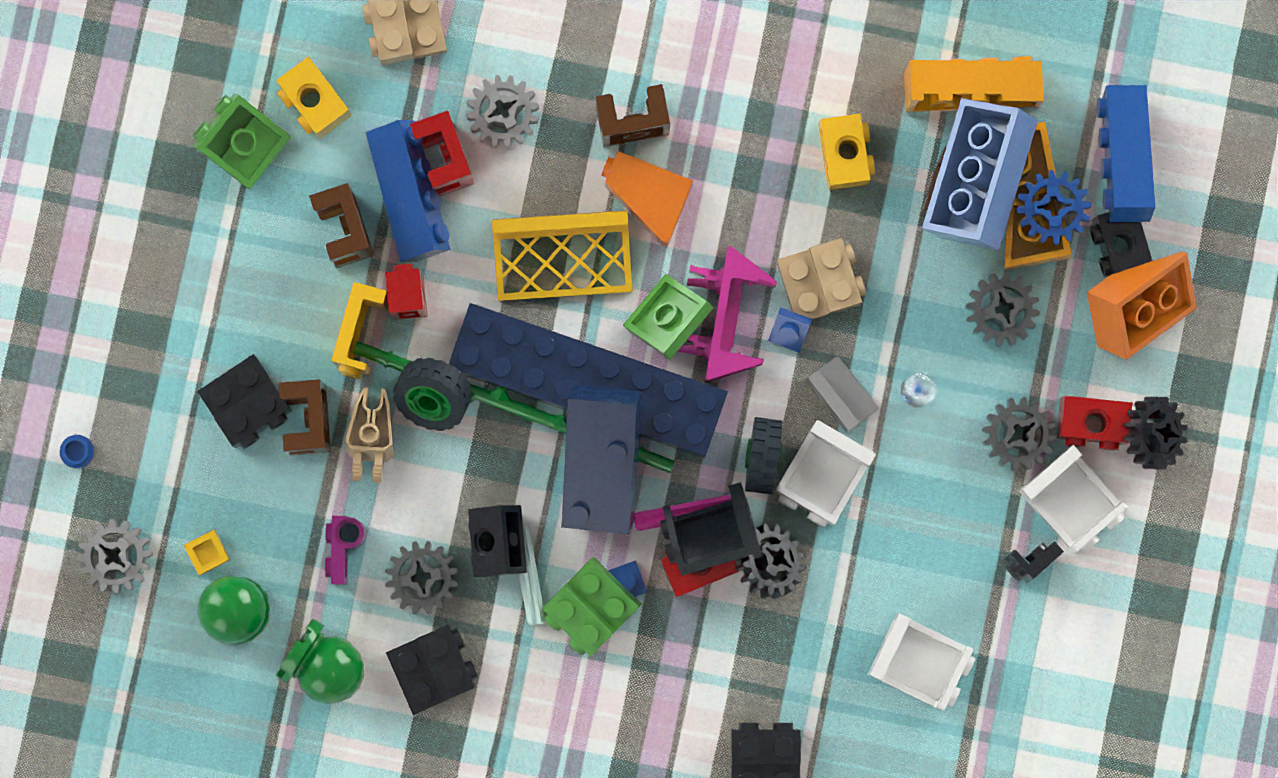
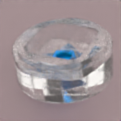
M915 372L902 382V397L912 407H924L932 402L936 396V384L926 373Z

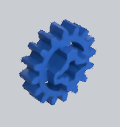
M1050 170L1048 179L1045 180L1038 173L1036 174V185L1029 182L1025 183V188L1029 192L1028 195L1019 194L1018 199L1024 202L1025 206L1018 207L1017 213L1025 214L1026 216L1020 221L1021 227L1031 226L1028 233L1030 238L1039 233L1041 235V244H1044L1047 238L1050 237L1053 238V243L1056 246L1059 244L1060 237L1062 236L1068 242H1071V232L1073 230L1080 234L1083 232V228L1079 224L1080 221L1089 222L1090 216L1083 213V210L1091 208L1092 203L1082 199L1088 194V190L1082 189L1079 191L1077 189L1080 182L1078 178L1074 179L1071 183L1067 181L1068 172L1064 171L1061 178H1056L1054 171ZM1059 186L1070 191L1075 199H1067L1059 192ZM1046 187L1047 194L1043 199L1031 203L1035 194ZM1050 200H1056L1057 205L1064 207V209L1059 210L1058 216H1052L1050 210L1044 209V207L1049 206ZM1077 213L1073 222L1062 229V220L1067 215ZM1033 216L1042 217L1048 222L1049 230L1037 224Z

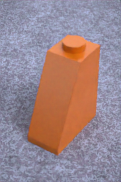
M617 151L614 159L608 157L601 176L606 177L605 187L662 246L668 248L692 188L693 180Z

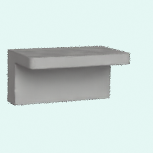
M839 357L832 359L805 380L846 433H849L878 410V406Z

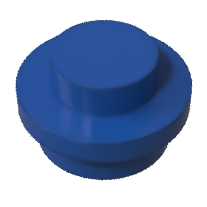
M71 435L60 446L61 460L68 467L75 469L83 468L92 461L94 446L83 435Z

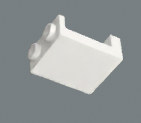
M816 420L774 492L780 495L778 501L793 510H796L797 506L810 512L807 518L819 526L825 528L827 523L834 526L876 454L823 422Z
M1074 445L1063 451L1018 492L1072 553L1077 552L1079 549L1085 553L1100 540L1096 534L1105 526L1111 530L1125 518L1121 512L1128 506L1124 502H1120L1081 459L1082 454Z
M896 613L867 675L944 711L947 705L953 707L961 690L956 685L961 675L967 677L974 664L975 658L971 656L973 648L962 645L927 628L901 613Z

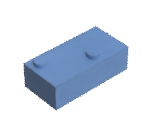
M961 98L922 228L942 239L999 251L1038 120L1019 108Z

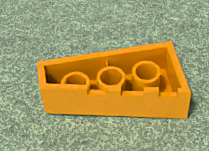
M1030 56L1014 57L1012 61H999V58H982L979 60H910L904 71L906 112L958 110L961 98L1013 108L1040 107L1044 101L1042 61H1033Z
M1045 122L1037 123L1007 222L1004 271L1070 259L1072 256L1070 243L1064 236L1060 237L1059 244L1056 246L1053 243V238L1050 237L1047 238L1044 244H1041V235L1039 233L1030 238L1028 233L1031 226L1021 227L1020 221L1026 217L1025 214L1017 213L1018 207L1025 206V203L1018 199L1019 194L1028 195L1029 193L1025 188V183L1029 182L1036 185V174L1039 173L1045 180L1048 179L1050 170H1053L1055 173ZM1046 187L1035 194L1031 203L1043 199L1047 194ZM1050 200L1049 206L1044 207L1045 210L1051 211L1052 216H1058L1059 210L1063 209L1062 206L1057 205L1056 200ZM1033 216L1037 224L1049 230L1048 222L1042 217ZM1065 218L1062 220V229L1066 227Z

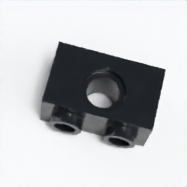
M1109 212L1097 215L1092 219L1093 225L1089 227L1090 235L1094 245L1099 244L1103 257L1099 258V265L1104 278L1153 261L1141 222H1109ZM1115 237L1123 238L1127 242V253L1120 254L1113 249L1112 241Z
M498 505L468 509L473 576L493 577L527 573L521 505Z

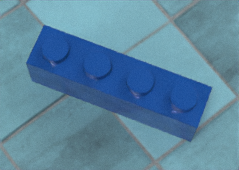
M1106 85L1103 97L1097 98L1096 105L1097 118H1102L1103 128L1099 129L1098 143L1099 148H1104L1105 158L1101 159L1100 173L1102 179H1107V189L1103 190L1102 197L1103 209L1109 210V222H1150L1156 206L1147 85Z
M396 120L365 132L400 262H417L451 250L448 241L450 237L449 231L443 223L440 212V198L438 193L433 190L428 176V172L432 168L425 157L422 146L423 138H414L410 124L416 121Z

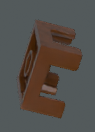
M663 84L647 87L648 98L646 99L648 114H631L617 120L612 94L595 96L603 147L669 135L670 119Z
M349 183L309 195L314 211H317L321 220L344 214L339 216L345 236L349 234L351 236L326 244L329 259L334 263L336 269L374 256L354 192Z
M320 379L279 382V396L282 400H286L287 404H308V407L304 408L305 427L310 428V432L284 434L282 437L283 451L289 452L290 456L331 452L326 384Z

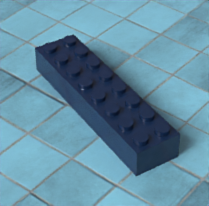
M472 303L469 304L448 363L456 367L460 373L467 377L496 387L502 386L507 391L567 411L568 397L574 385L642 392L640 436L704 459L728 391Z

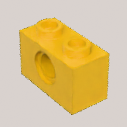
M309 56L276 80L281 88L276 92L288 109L293 105L301 114L297 121L308 135L314 132L321 139L352 116L347 106ZM314 92L320 95V101L316 106L309 108L303 105V98L308 93Z
M861 113L820 119L818 127L828 190L868 185L870 176L875 175L873 156L866 153L865 143L870 142L868 123L861 120ZM843 144H850L856 150V157L844 159L840 156L838 148Z

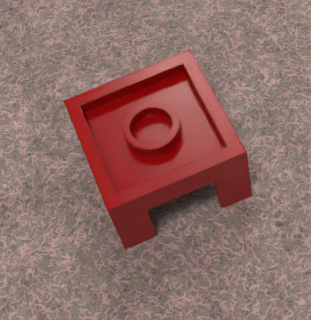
M448 110L410 124L414 138H423V149L440 144L439 147L447 165L428 172L433 190L438 193L439 197L474 185L471 171Z

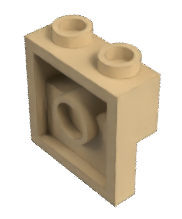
M368 0V4L362 5L366 25H373L375 35L374 37H369L372 57L379 56L381 65L447 53L437 0Z
M842 238L810 247L809 250L776 260L792 312L814 320L862 304L861 296L866 295L865 286L861 276L854 277L851 264L856 263L855 255L851 244L844 245Z

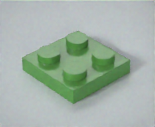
M665 274L623 326L631 334L671 360L711 312L713 307L708 301Z

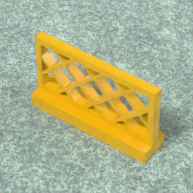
M627 210L492 219L498 301L633 292ZM607 232H622V247L612 256L599 242ZM592 233H601L596 240H594L591 236L588 235ZM577 234L584 235L593 243L580 258L565 246L569 239ZM568 235L562 243L554 237ZM534 237V239L528 245L522 239H520ZM539 237H549L559 245L547 260H544L531 248ZM515 239L525 247L513 263L501 254V240ZM595 246L610 258L598 274L583 262ZM561 249L577 261L565 276L549 264ZM527 251L543 263L531 278L515 266ZM622 252L624 265L616 259ZM502 260L509 265V267L504 273L502 269ZM613 262L624 270L625 285L611 286L601 278L602 274ZM579 264L594 276V279L586 288H577L567 280ZM545 267H548L561 279L552 290H543L534 282L535 278ZM512 269L527 281L519 292L504 293L503 279ZM597 280H599L604 285L601 287H592ZM565 282L572 289L558 288ZM530 284L538 290L524 292Z

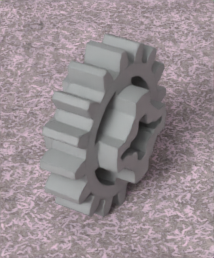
M499 75L495 76L494 84H490L486 79L482 80L484 89L482 91L477 88L472 90L477 99L467 100V106L474 109L473 112L466 114L467 120L476 121L470 127L472 133L481 131L480 142L484 143L490 138L492 139V148L495 149L499 141L504 142L506 149H510L511 140L514 139L518 144H523L521 135L525 133L532 136L533 130L529 124H538L539 121L538 117L532 115V112L539 110L538 103H530L535 97L534 91L525 93L526 82L522 81L516 86L511 75L508 77L507 82H502ZM499 91H509L515 95L508 97L500 95ZM487 98L490 103L488 111L480 117L481 106ZM502 105L504 109L510 107L508 110L509 117L504 119L502 115L496 116L498 114V106ZM525 107L524 120L518 126L516 121L517 114ZM499 127L505 129L507 133H497L490 129Z
M110 519L109 528H106L100 522L97 523L98 532L96 534L91 531H86L85 533L90 539L88 544L79 543L78 545L81 549L85 550V555L77 557V561L85 562L86 564L80 570V573L82 575H92L88 581L89 585L93 586L101 582L100 591L106 592L110 585H112L113 592L116 594L121 592V585H124L128 590H133L134 585L132 581L134 579L140 582L145 580L140 573L142 569L151 570V566L145 563V558L153 556V552L145 551L144 546L149 544L150 540L148 538H138L142 532V529L139 527L129 531L130 522L124 521L120 528L115 519ZM110 534L124 535L117 542H109L104 538ZM136 547L137 551L136 564L132 562L131 550ZM106 548L115 551L121 550L118 556L125 565L116 562L109 563L112 557ZM94 549L98 551L99 563L96 566L93 561ZM119 570L127 575L120 579L106 578L113 571Z

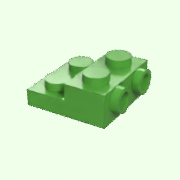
M234 93L231 97L223 96L214 108L217 115L210 124L205 121L199 126L193 135V138L197 140L193 147L250 190L291 136L244 98Z
M593 556L542 610L547 613L544 618L553 629L559 631L562 628L571 637L569 643L576 652L582 655L587 653L591 657L642 603Z

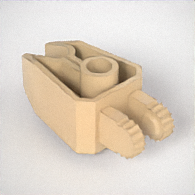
M364 388L355 402L345 439L346 451L353 459L352 481L361 480L363 461H374L372 469L373 482L381 483L384 462H388L394 457L390 404L386 390L381 389L379 406L372 413L371 409H368V388Z

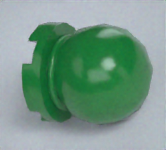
M229 575L214 580L204 589L199 598L197 613L202 628L210 637L220 643L241 644L254 640L264 631L270 618V605L268 595L258 583L249 578Z
M313 618L306 626V632L301 640H297L288 653L276 677L286 683L292 677L298 678L301 689L311 699L325 704L339 703L351 698L360 689L364 678V663L360 652L350 641L338 636L324 637V634L321 632L325 625Z

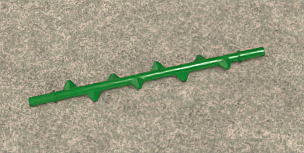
M360 341L356 342L353 349V354L382 364L386 369L390 367L402 372L404 366L406 367L407 363L410 362V360L394 355L392 351L386 352ZM470 383V390L472 391L471 402L475 400L520 416L526 422L533 421L566 434L567 420L563 415H553L510 399L506 388L502 386L489 391ZM644 446L639 447L638 462L671 473L674 460L643 449Z

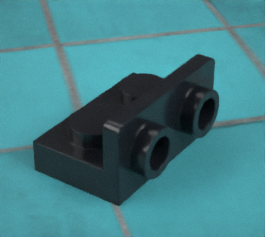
M1055 541L1049 546H1046L1044 542L1041 543L1025 559L1014 549L1004 558L1008 562L1005 568L1016 581L1019 582L1023 579L1028 583L1064 551Z

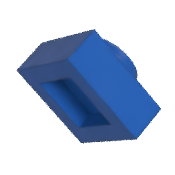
M780 307L768 341L800 353L812 319Z
M636 560L608 570L635 597L647 593Z

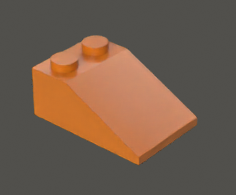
M1183 251L1112 274L1087 292L1097 347L1126 360L1197 309L1188 254Z

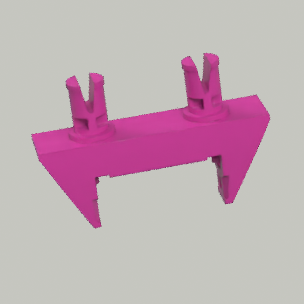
M728 246L724 268L721 267L720 270L690 265L689 273L703 278H688L687 281L688 287L693 286L717 290L716 294H719L713 334H709V337L691 334L686 342L693 345H682L676 352L705 357V360L708 361L705 377L706 383L763 365L764 359L741 355V352H737V354L730 353L731 348H733L742 296L741 285L745 283L749 284V286L762 285L775 288L777 281L732 246Z

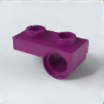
M332 515V523H326L325 540L326 543H331V557L325 558V578H331L332 585H347L348 549L359 548L366 540V528L362 522L355 518ZM348 524H355L359 529V537L353 543H346L341 537L342 529Z

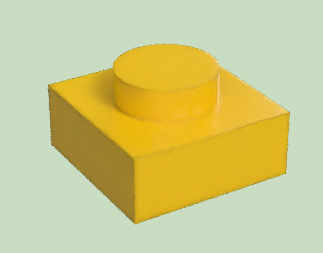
M212 530L183 545L199 576L231 560L216 530Z

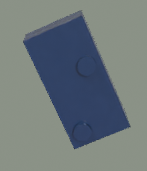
M574 385L568 397L561 528L620 534L630 533L634 523L642 392Z

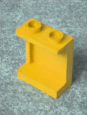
M353 282L331 359L338 367L337 371L341 372V375L360 379L361 374L370 376L371 368L366 363L353 360L355 356L353 349L356 342L359 341L368 307L385 311L389 310L386 290Z

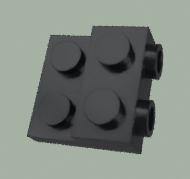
M254 354L197 391L213 415L214 420L234 448L241 445L243 449L251 446L260 439L258 433L267 427H270L271 430L278 428L288 420L286 415L292 411L287 402L280 398L279 390Z
M449 625L443 626L386 652L412 715L476 688L474 680L479 679L472 661H464L460 649L464 648L465 645L457 628L451 631Z
M738 723V729H731V778H800L801 730L793 729V723H773V729H759V723Z

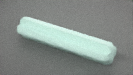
M523 525L527 573L519 574L527 623L532 626L543 624L545 622V613L542 610L543 602L530 527Z

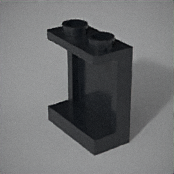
M741 482L728 486L731 496L730 501L680 516L673 515L670 505L663 507L665 519L660 521L665 540L670 539L671 543L665 544L667 555L671 564H678L682 576L761 552L749 503Z

